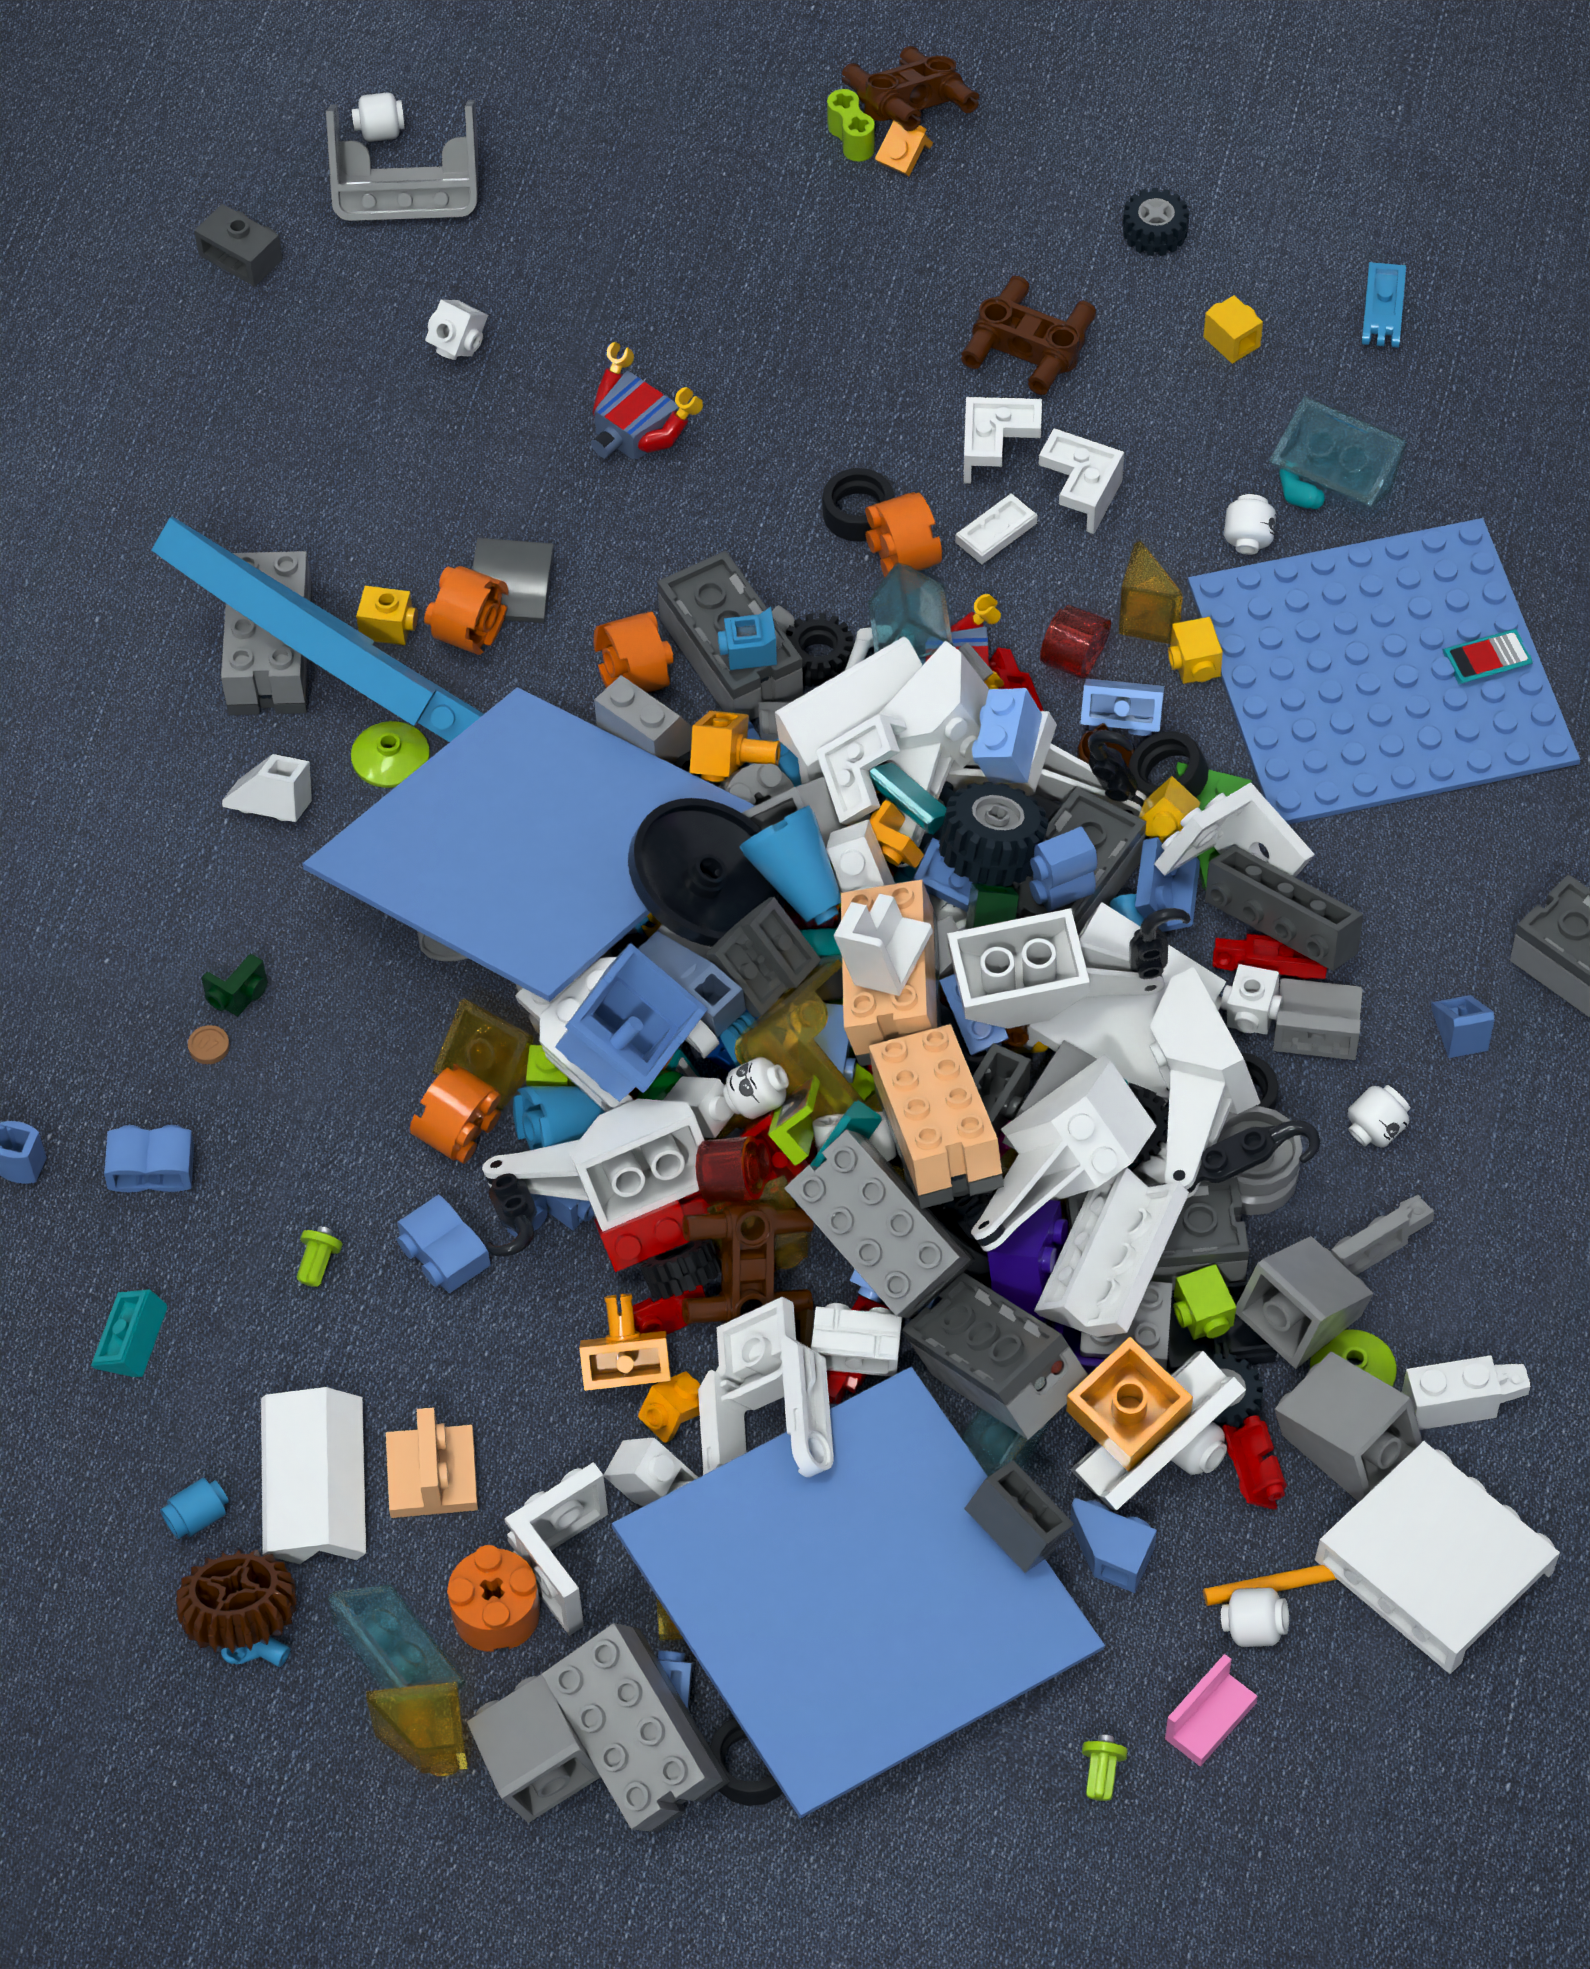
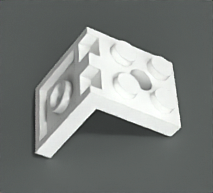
M1249 783L1227 797L1224 793L1217 795L1207 804L1203 811L1197 807L1188 813L1180 822L1183 829L1172 834L1162 844L1161 847L1164 852L1154 865L1165 876L1212 847L1222 854L1235 845L1296 877L1315 854L1255 786ZM1259 843L1266 847L1269 858L1261 853Z
M594 1462L583 1469L577 1468L570 1471L563 1477L560 1484L547 1492L541 1491L532 1495L522 1508L505 1518V1523L511 1529L507 1537L508 1542L515 1550L513 1552L521 1556L531 1566L537 1581L538 1595L569 1636L584 1627L579 1588L551 1551L608 1515L604 1476Z

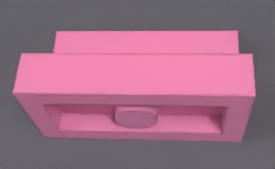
M1225 1654L1167 1719L1165 1740L1200 1767L1257 1703L1258 1696L1229 1674L1232 1659Z

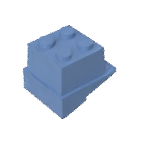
M630 943L608 966L578 1010L565 1025L567 1030L555 1048L568 1061L575 1064L591 1077L601 1089L611 1094L620 1102L635 1087L642 1093L649 1088L708 1008Z

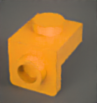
M893 121L875 160L886 167L910 176L923 148L930 149L933 142L925 135L927 129L921 125L913 131H906L900 124Z
M885 800L879 810L875 811L869 819L885 860L896 866H899L902 861L916 868L924 854L911 838L898 832L905 821V817L893 803Z
M685 1371L671 1377V1381L652 1385L638 1413L639 1419L664 1443L673 1440L681 1423L700 1415L698 1396L700 1383Z

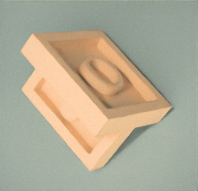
M434 1408L417 1409V1430L386 1432L389 1512L391 1518L478 1510L474 1432L472 1425L445 1427V1423L437 1424Z

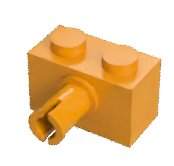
M709 711L692 725L690 773L701 774V779L706 781L720 782L725 781V777H730L745 762L769 763L778 766L781 743L780 741L747 739L748 714Z
M620 1294L622 1312H618L616 1295L604 1297L607 1308L609 1335H606L605 1338L580 1341L579 1349L584 1391L671 1381L666 1331L642 1334L635 1331L632 1294Z

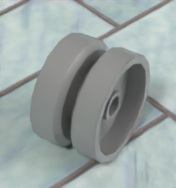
M1254 1106L1239 1114L1230 1112L1217 1143L1251 1127L1277 1126L1291 1120L1276 1110L1261 1106ZM1300 1135L1284 1141L1267 1161L1234 1176L1238 1179L1242 1214H1268L1283 1207L1294 1195L1300 1170L1299 1157L1302 1155L1303 1150Z

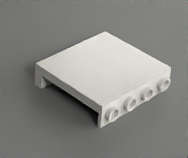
M1101 902L1086 921L1078 937L1079 941L1129 956V942L1134 937L1135 931L1140 929V926ZM1168 945V964L1163 968L1164 972L1162 973L1165 987L1161 991L1151 995L1125 994L1084 997L1048 1021L1028 1024L1029 1040L1023 1047L1031 1050L1039 1041L1056 1052L1065 1040L1097 1059L1105 1054L1112 1061L1121 1076L1127 1080L1128 1084L1133 1083L1157 1093L1156 1095L1162 1097L1167 1103L1170 1091L1166 1089L1167 1086L1160 1074L1159 1066L1149 1045L1156 1042L1150 1029V1024L1171 977L1195 967L1217 1010L1221 1007L1222 997L1219 994L1226 981Z
M1423 1441L1320 1539L1315 1561L1320 1565L1326 1566L1336 1579L1445 1671L1451 1674L1462 1663L1465 1651L1543 1574L1548 1577L1553 1574L1560 1552L1555 1549L1548 1537L1534 1532L1523 1523L1515 1510L1507 1505L1500 1504L1489 1495L1485 1487L1477 1479L1467 1477L1456 1468L1444 1452L1437 1449L1434 1450Z

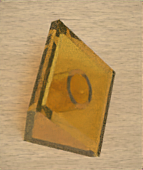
M1141 541L1133 546L1122 584L1119 634L1171 644L1172 624L1179 623L1181 620L1183 594Z
M465 998L461 999L432 1073L439 1076L447 1067L453 1070V1064H458L499 1091L501 1099L496 1108L501 1110L526 1081L529 1046L534 1045L533 1036Z

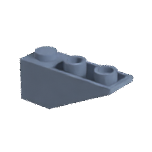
M656 931L638 948V950L708 1008L700 1020L709 1027L716 1037H719L746 1011L743 989L709 960L659 931Z

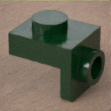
M251 953L226 981L221 980L208 971L201 977L207 1002L219 1011L225 1009L237 1017L252 1000H258L263 995L268 983L263 960Z

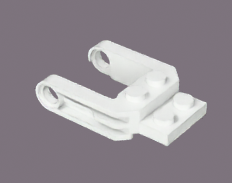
M617 957L600 958L550 1002L525 988H522L515 995L518 1003L540 1022L539 1041L546 1058L605 1112L634 1100L628 1094L619 1102L611 1094L601 1089L579 1067L568 1061L555 1046L567 1030L565 1025L578 1010L608 966ZM699 1020L685 1039L701 1053L704 1059L719 1045L717 1037L701 1020Z
M780 1297L716 1327L719 1366L716 1371H708L698 1389L703 1475L747 1453L744 1414L747 1410H756L783 1397L785 1400L787 1434L791 1435L792 1454L800 1468L798 1472L805 1477H812L830 1469L833 1465L834 1455L826 1358L808 1346L796 1341L793 1302Z

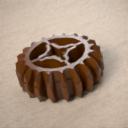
M239 1549L233 1555H226L222 1551L221 1557L215 1560L205 1557L204 1566L191 1567V1575L181 1578V1587L176 1591L178 1621L182 1624L188 1639L197 1641L200 1648L211 1646L215 1653L223 1648H229L232 1654H234L240 1647H247L251 1651L253 1644L258 1642L268 1645L270 1635L280 1636L282 1635L283 1626L292 1624V1615L296 1611L297 1604L295 1581L291 1578V1573L285 1567L284 1562H277L273 1554H267L262 1557L258 1549L250 1554H244Z

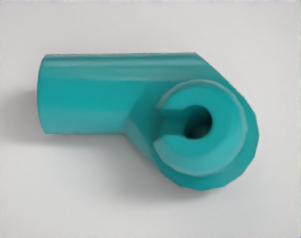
M1287 465L1280 469L1279 475L1284 498L1289 504L1305 509H1319L1325 501L1324 492L1312 484L1300 481L1296 466Z

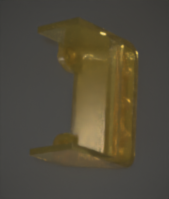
M839 959L814 968L797 988H791L763 1016H760L738 1037L735 1043V1055L741 1065L757 1057H763L784 1069L789 1080L786 1095L815 1075L820 1080L814 1109L809 1114L813 1121L827 1115L845 1114L854 1101L857 1102L858 1100L875 1112H883L876 1093L864 1102L813 1039L824 1029L828 1020L826 1005L815 991L842 967ZM813 1136L812 1143L816 1147L815 1137Z

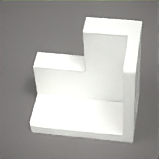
M966 397L964 483L971 484L972 466L1002 467L1003 437L1041 438L1042 399Z
M1054 428L1039 454V465L1069 475L1059 495V504L1086 513V532L1094 534L1122 483L1124 452Z
M877 714L816 750L840 823L854 825L870 819L869 813L881 807L869 770L900 753L895 736L907 729L904 720Z
M879 894L870 912L867 905L851 902L834 934V938L854 985L900 996L933 929L929 923L902 917L895 898Z

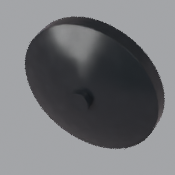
M699 798L669 801L649 813L632 837L628 852V867L637 895L647 910L662 925L691 942L713 947L735 924L768 898L775 897L783 909L786 904V900L750 863L740 849L742 843L762 831V829L747 816L727 805Z

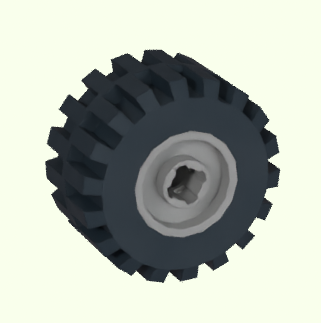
M983 782V785L973 783L967 785V789L960 788L955 792V796H951L948 801L939 840L940 856L945 857L944 863L948 867L955 868L954 873L960 877L965 876L969 878L970 882L976 884L981 882L988 886L1000 884L1006 887L1012 886V882L1022 883L1026 881L1027 876L1031 877L1033 875L1030 859L1034 857L1035 845L1045 840L1048 819L1045 818L1046 812L1044 808L1037 806L1038 801L1033 796H1026L1025 791L1019 788H1010L1009 785L1003 783L1000 785L993 784L992 782Z

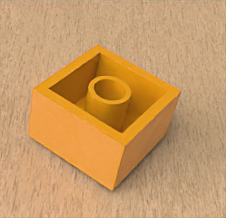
M1129 1337L1067 1395L1066 1411L1129 1472L1191 1413L1193 1396Z

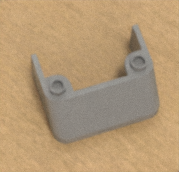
M468 100L465 105L466 136L452 138L445 144L442 151V166L371 169L370 153L362 143L353 140L340 141L338 104L330 105L326 110L331 199L334 212L340 218L348 221L463 217L470 214L478 201V140L475 100Z

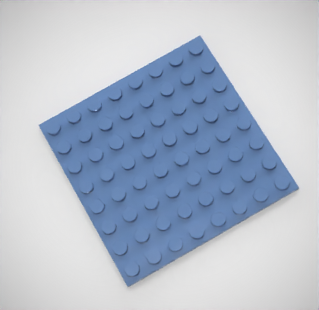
M1483 518L1188 577L1187 583L1200 618H1211L1223 652L1221 679L1263 797L1288 825L1580 764V757ZM1512 629L1517 630L1523 641L1521 643L1529 656H1531L1533 664L1458 684L1454 677L1455 670L1448 657H1444L1442 649Z
M517 687L303 863V869L550 1002L650 914L634 889L628 867V852L632 837L649 813L662 804L684 798H699L719 802L740 813L755 805Z
M912 1366L830 1409L834 1455L833 1465L830 1469L812 1477L801 1475L798 1472L800 1468L792 1454L791 1435L785 1432L612 1523V1529L800 1819L1105 1648V1644L1046 1559L1024 1573L964 1509L988 1476Z

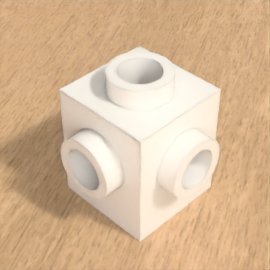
M441 299L437 310L429 319V331L425 341L436 346V353L448 359L456 360L458 356H473L482 343V330L488 315L459 300Z
M1242 964L1238 965L1233 985L1225 986L1221 1001V1009L1227 1010V1027L1235 1028L1244 1033L1268 1034L1272 1019L1277 1020V1012L1282 1010L1283 996H1279V972Z

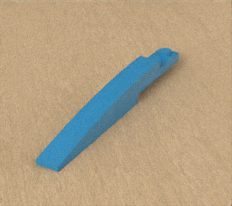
M173 516L169 518L151 551L197 584L318 666L413 726L419 723L448 742H451L484 715V713L373 646L374 640Z

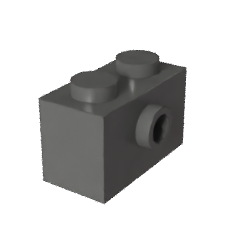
M221 204L194 230L199 256L254 287L283 260L279 235L273 229L261 226L249 219L243 212L234 211L224 204Z
M993 1043L974 1073L973 1080L996 1136L999 1138L1002 1133L1001 1128L1009 1120L1015 1119L1020 1107L1024 1103L1023 1096L1030 1086L1031 1059Z
M1014 1460L987 1477L964 1508L1024 1573L1050 1556L1074 1525Z

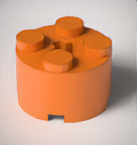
M919 492L907 493L865 508L866 517L872 529L866 531L867 543L872 553L879 552L881 569L887 581L941 563L942 548L939 536L933 538L931 525L936 523L926 500Z
M448 566L441 574L439 581L440 591L436 601L431 602L426 609L424 623L431 626V633L435 639L481 655L484 651L480 647L483 644L491 646L504 621L507 606L501 604L502 593L508 595V586L504 581L463 566H458L454 569Z
M652 611L596 626L594 630L595 652L602 651L604 663L599 664L598 668L606 688L620 675L646 693L669 686L667 665L673 663V652L668 641H661L658 633L657 619Z
M453 1064V1070L448 1067L443 1070L423 1096L420 1103L426 1106L421 1118L414 1114L410 1125V1133L451 1160H458L465 1164L476 1150L477 1143L474 1140L482 1130L489 1133L497 1124L501 1112L495 1108L500 1102L501 1094H499L496 1088L463 1067Z
M484 1545L478 1548L476 1552L464 1558L453 1570L447 1588L451 1615L458 1635L468 1645L481 1651L494 1652V1649L509 1646V1649L517 1647L532 1635L539 1622L540 1601L535 1574L531 1566L521 1556L509 1550L499 1549L493 1545Z

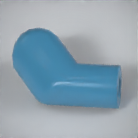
M270 1636L268 1645L258 1642L253 1644L251 1651L247 1647H240L234 1654H232L229 1648H223L221 1656L230 1664H242L262 1657L277 1667H281L286 1662L291 1648Z

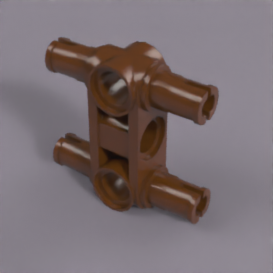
M907 46L902 50L900 54L902 60H899L901 66L870 75L860 68L858 64L850 63L842 71V75L845 76L842 77V82L855 90L860 102L864 104L865 114L877 121L892 119L906 131H913L920 125L921 119L918 117H921V112L919 110L950 101L964 113H971L979 105V101H977L979 94L963 83L961 75L956 72V62L954 59L938 55L927 57L914 46Z
M1012 276L1000 296L988 298L981 303L979 317L972 328L973 337L962 351L961 361L969 368L978 369L990 350L994 348L1036 364L1038 366L1028 379V386L1036 394L1045 395L1058 374L1069 372L1077 366L1079 352L1085 344V332L1096 317V309L1086 301H1079L1065 322L1020 304L1029 292V283L1020 276Z
M749 1200L735 1201L731 1205L722 1208L719 1213L684 1215L682 1219V1232L686 1241L722 1240L721 1292L719 1296L684 1298L682 1301L684 1322L687 1325L721 1322L723 1325L744 1315L740 1314L743 1303L750 1299L755 1300L754 1306L750 1311L780 1297L793 1302L794 1314L806 1309L812 1311L813 1299L810 1290L800 1289L774 1292V1239L776 1235L812 1232L814 1225L812 1219L801 1207L775 1209L769 1203L754 1204ZM750 1216H755L752 1228L741 1232L743 1221Z

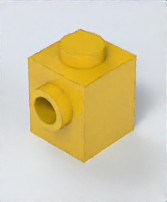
M1233 295L1222 303L1214 304L1205 313L1203 337L1233 364L1261 346L1263 321L1257 317L1255 311L1250 306L1244 305Z
M365 586L356 615L358 630L375 642L406 645L409 630L415 631L418 620V609L412 607L410 591Z
M1205 617L1172 624L1171 646L1168 647V657L1172 670L1178 669L1182 683L1205 682L1212 678L1221 677L1223 652L1211 618Z
M1171 776L1145 799L1138 818L1146 821L1145 834L1150 839L1158 837L1164 843L1172 834L1183 829V826L1180 824L1181 820L1192 810L1199 807L1201 802Z

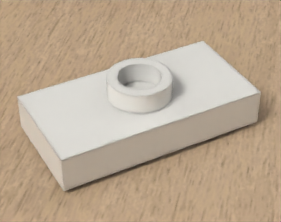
M1009 494L956 533L955 543L980 564H983L1036 525L1038 515L1013 494Z

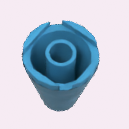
M810 805L784 817V820L775 825H770L741 844L740 849L743 855L806 923L814 919L819 926L839 914L836 906L841 903V895L815 812H813Z
M525 1086L517 1090L521 1095L514 1096L513 1118L518 1140L526 1138L530 1150L579 1140L596 1118L605 1113L578 1086Z

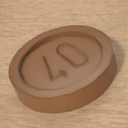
M202 1026L196 1029L188 1039V1049L191 1057L201 1064L217 1063L225 1058L229 1052L230 1043L228 1035L217 1026Z

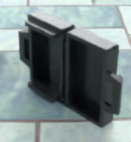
M1248 1281L1226 1284L1235 1305H1237ZM1172 1290L1167 1355L1170 1374H1173L1197 1351H1204L1212 1361L1214 1354H1221V1349L1222 1359H1228L1229 1354L1236 1355V1362L1239 1363L1242 1359L1248 1361L1249 1365L1276 1361L1277 1351L1237 1314H1235L1234 1326L1230 1327L1223 1335L1215 1338L1204 1336L1194 1340L1188 1326L1182 1328L1177 1320L1174 1311V1303L1176 1301L1174 1299V1290Z

